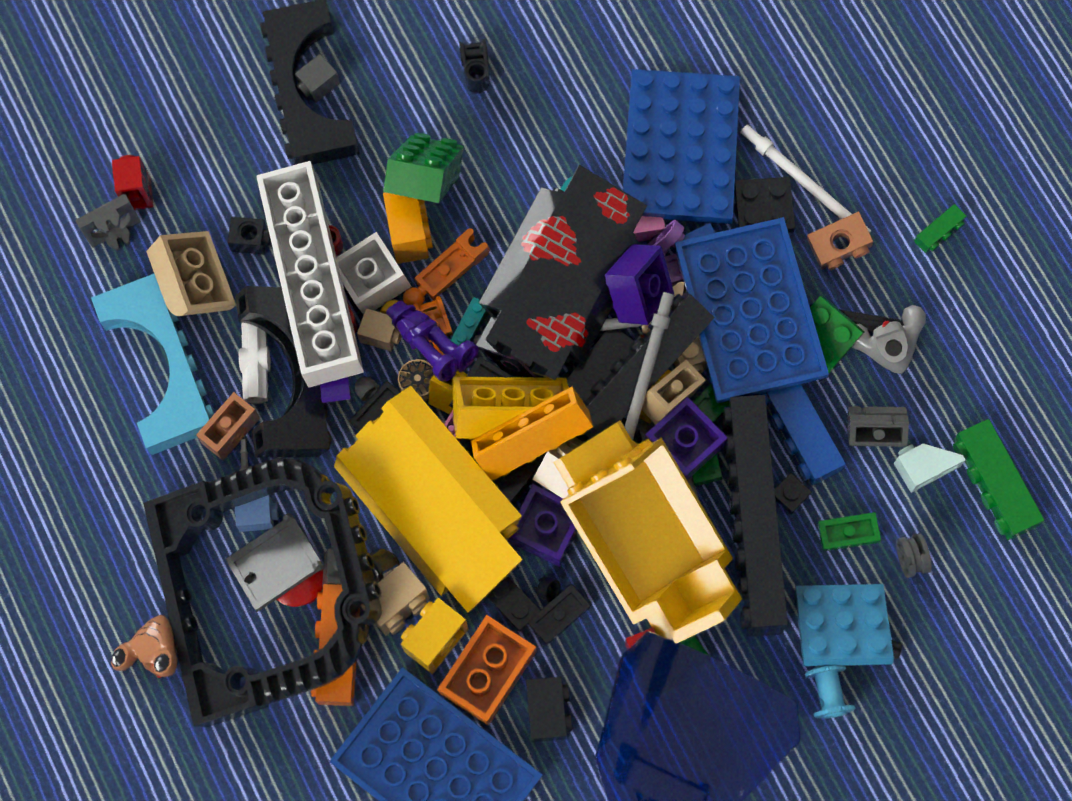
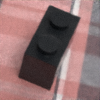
M562 677L526 680L531 742L566 740V732L572 731L571 713L565 714L564 702H570L568 684H562Z

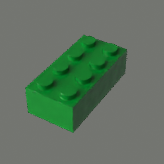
M423 133L411 135L388 158L383 192L439 203L459 178L464 146L458 145L457 141L453 139L443 138L441 141L430 139V135Z

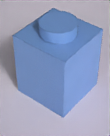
M269 495L235 507L236 527L240 532L271 529L274 527V520L279 519L278 505L273 503Z

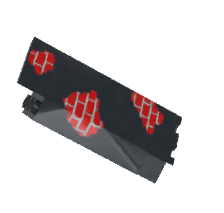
M581 165L576 169L565 192L558 188L550 190L541 187L479 302L491 316L476 344L479 350L496 367L516 377L556 380L566 359L583 364L613 307L605 274L632 244H640L633 232L647 205Z

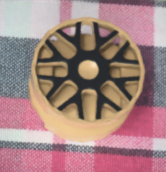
M421 359L411 360L404 364L398 374L401 392L412 386L426 402L429 399L430 379L434 376L431 364Z

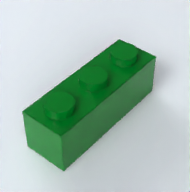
M954 204L916 236L914 242L925 254L930 250L933 252L940 245V241H946L951 237L952 231L955 229L958 231L964 226L966 215Z

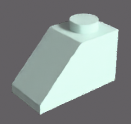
M911 444L898 452L899 456L894 465L912 493L958 469L965 462V458L961 454L930 445L921 444L914 447Z

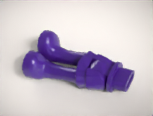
M400 300L386 311V314L392 319V325L398 329L403 339L410 344L411 349L417 348L433 367L434 376L442 382L451 380L457 370L459 372L466 370L478 354L479 348L476 344L467 340L459 346L456 345L443 333L436 321L423 312L416 310L414 305H407L404 301ZM429 341L434 342L445 355L440 354Z

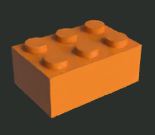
M486 615L437 690L440 695L489 726L537 653L536 646Z

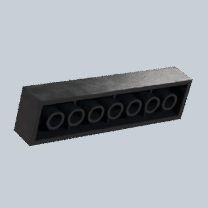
M765 395L730 397L728 407H724V414L722 415L723 432L728 431L724 453L725 459H730L731 462L729 463V470H727L728 487H733L732 498H729L730 514L736 515L734 526H732L733 543H738L739 547L737 548V554H735L736 572L741 571L740 583H737V591L742 600H744V606L742 611H740L741 629H746L747 637L781 635L788 622Z

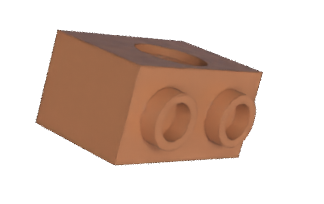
M859 211L807 235V241L821 270L826 267L829 270L838 268L844 264V259L854 256L855 259L862 257L870 252L869 248L873 245V240ZM843 237L848 240L849 245L845 249H837L833 244L834 240Z
M233 392L196 436L205 447L221 460H224L258 422L260 417L251 405Z

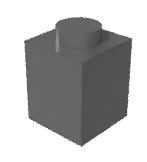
M321 54L295 73L298 82L296 88L304 98L310 97L315 103L340 84L337 71Z

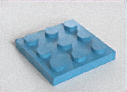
M883 584L796 586L795 597L803 666L893 664L894 655Z

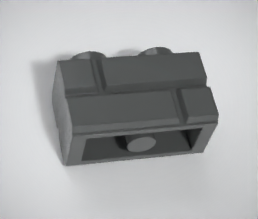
M848 406L847 436L849 446L907 447L909 419L906 407L861 408V406Z

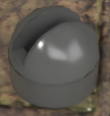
M363 376L355 383V392L362 401L369 400L379 389V385L370 377Z

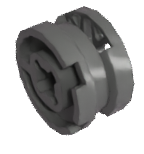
M917 533L913 534L909 539L906 537L897 538V555L905 577H914L918 572L922 574L930 573L932 568L931 558L923 535Z

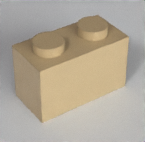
M685 360L646 393L642 411L656 425L686 397L690 398L706 380Z

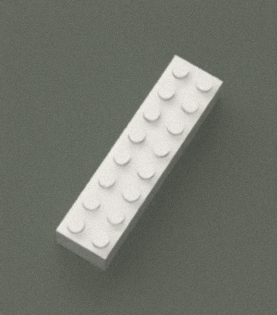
M311 161L256 175L302 377L309 388L364 373L322 195Z

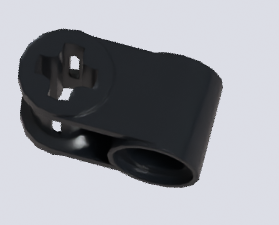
M486 38L476 43L464 44V42H459L466 86L473 93H482L490 85ZM476 74L483 75V76L480 77V78H473V77H472L473 75H476Z

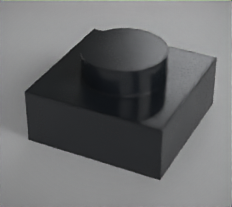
M792 473L774 489L775 500L790 514L812 493Z

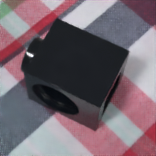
M231 217L227 241L231 251L265 255V248L270 246L271 243L265 220ZM250 232L257 233L256 237L251 240L244 239Z

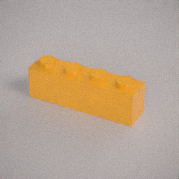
M570 387L471 440L474 459L493 481L509 474L512 470L525 463L532 462L536 457L551 449L558 448L566 441L584 434L587 430L593 428V423L588 408L575 389Z

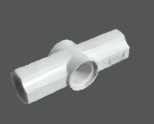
M242 323V348L239 349V367L242 373L243 400L251 404H261L268 401V372H270L271 368L270 350L267 347V333L254 325Z

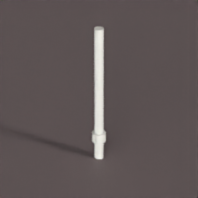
M748 124L741 130L740 133L756 146L755 149L761 155H767L840 219L852 215V213L773 147L774 143L766 136L762 137Z

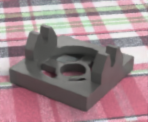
M126 194L75 220L92 248L106 241L109 247L117 251L120 250L118 240L122 239L127 246L130 245L131 234L128 229L141 222Z

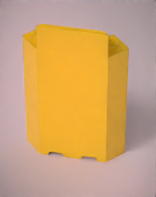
M409 386L387 401L381 408L384 411L381 416L374 421L370 420L355 435L358 440L352 446L343 448L338 453L334 468L441 596L450 591L468 613L522 561V558L507 542V539L518 531L517 525L522 515L413 387Z

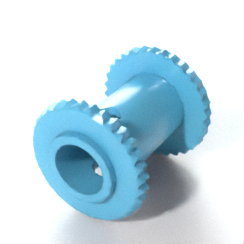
M845 665L818 666L805 673L806 678L815 677L822 710L814 713L815 718H834L854 711V705L845 706L838 672L846 669Z

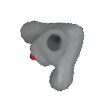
M911 305L905 308L902 314L904 326L897 321H884L881 326L873 330V336H870L866 327L856 324L865 333L852 348L864 352L887 370L903 374L911 362L917 339L926 323V313L921 307Z

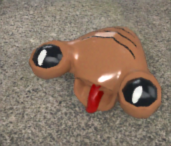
M159 615L147 621L130 641L121 644L115 649L112 654L111 665L116 671L129 669L139 659L144 667L158 678L168 677L176 672L178 661L170 620L165 615Z

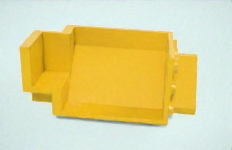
M620 420L553 462L569 488L567 489L569 495L561 501V504L633 625L647 619L661 644L671 639L675 643L681 642L725 621L742 600V597L724 569L733 557L662 438L654 442L647 439L635 446Z

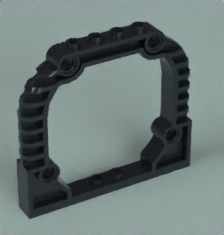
M279 458L264 461L211 482L201 481L143 503L193 726L210 727L267 708L269 704L323 687L343 676L356 662L363 644L367 641L369 626L378 622L382 614V608L379 599L381 598V589L374 580L372 572L374 562L372 556L367 552L365 544L367 534L364 527L360 524L358 517L360 512L359 503L347 486L330 481L326 475L310 464L296 459ZM302 490L310 511L326 521L343 589L337 597L334 606L338 627L336 632L322 649L310 656L261 673L254 668L235 666L225 671L216 664L204 663L197 636L198 623L192 614L190 605L192 598L189 589L186 587L180 557L190 553L194 542L203 529L214 530L220 526L225 511L279 491ZM336 491L337 498L334 503H331V495ZM206 509V516L202 520V513ZM364 603L366 610L364 615L360 617L359 608ZM244 675L246 682L244 687L242 688L240 681Z

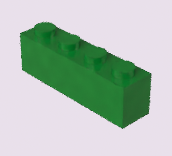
M987 419L959 432L953 440L954 451L964 456L968 467V477L981 490L982 494L980 497L986 509H991L996 518L994 523L998 532L1001 535H1005L1009 541L1038 527L1044 521V518L990 420Z

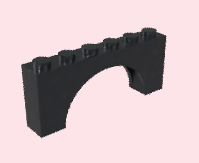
M315 0L263 11L265 22H260L263 39L268 38L269 46H265V52L268 62H273L274 70H270L273 87L278 86L279 94L274 96L278 111L283 110L284 118L279 120L282 134H288L289 143L284 144L288 160L293 159L295 165L311 161V164L314 165L360 155L352 119L333 120L315 113L302 101L296 89L295 73L303 55L318 40L334 34L327 1Z
M245 286L236 295L238 321L264 330L279 344L289 362L293 380L291 400L282 417L271 421H263L252 430L255 458L319 457L330 449L331 435L327 431L326 424L327 407L322 403L320 385L308 388L301 375L282 287Z

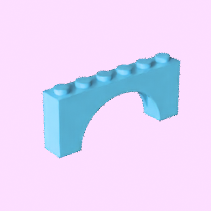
M155 274L92 297L91 299L99 321L106 331L116 328L140 330L156 339L166 352L170 371L166 394L153 413L137 422L146 449L151 455L197 438L196 434L215 413L211 404L207 406L205 404L203 396L207 395L206 389L201 379L196 380L193 371L198 370L192 354L187 356L184 346L188 345V341L183 330H177L175 322L179 321V318L167 308Z

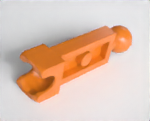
M472 228L467 229L456 239L454 244L414 278L419 287L407 289L403 294V301L407 305L416 303L422 305L426 294L434 301L437 296L441 295L471 267L476 266L489 254L488 244L483 242L477 247H472L471 243L475 240L474 230Z

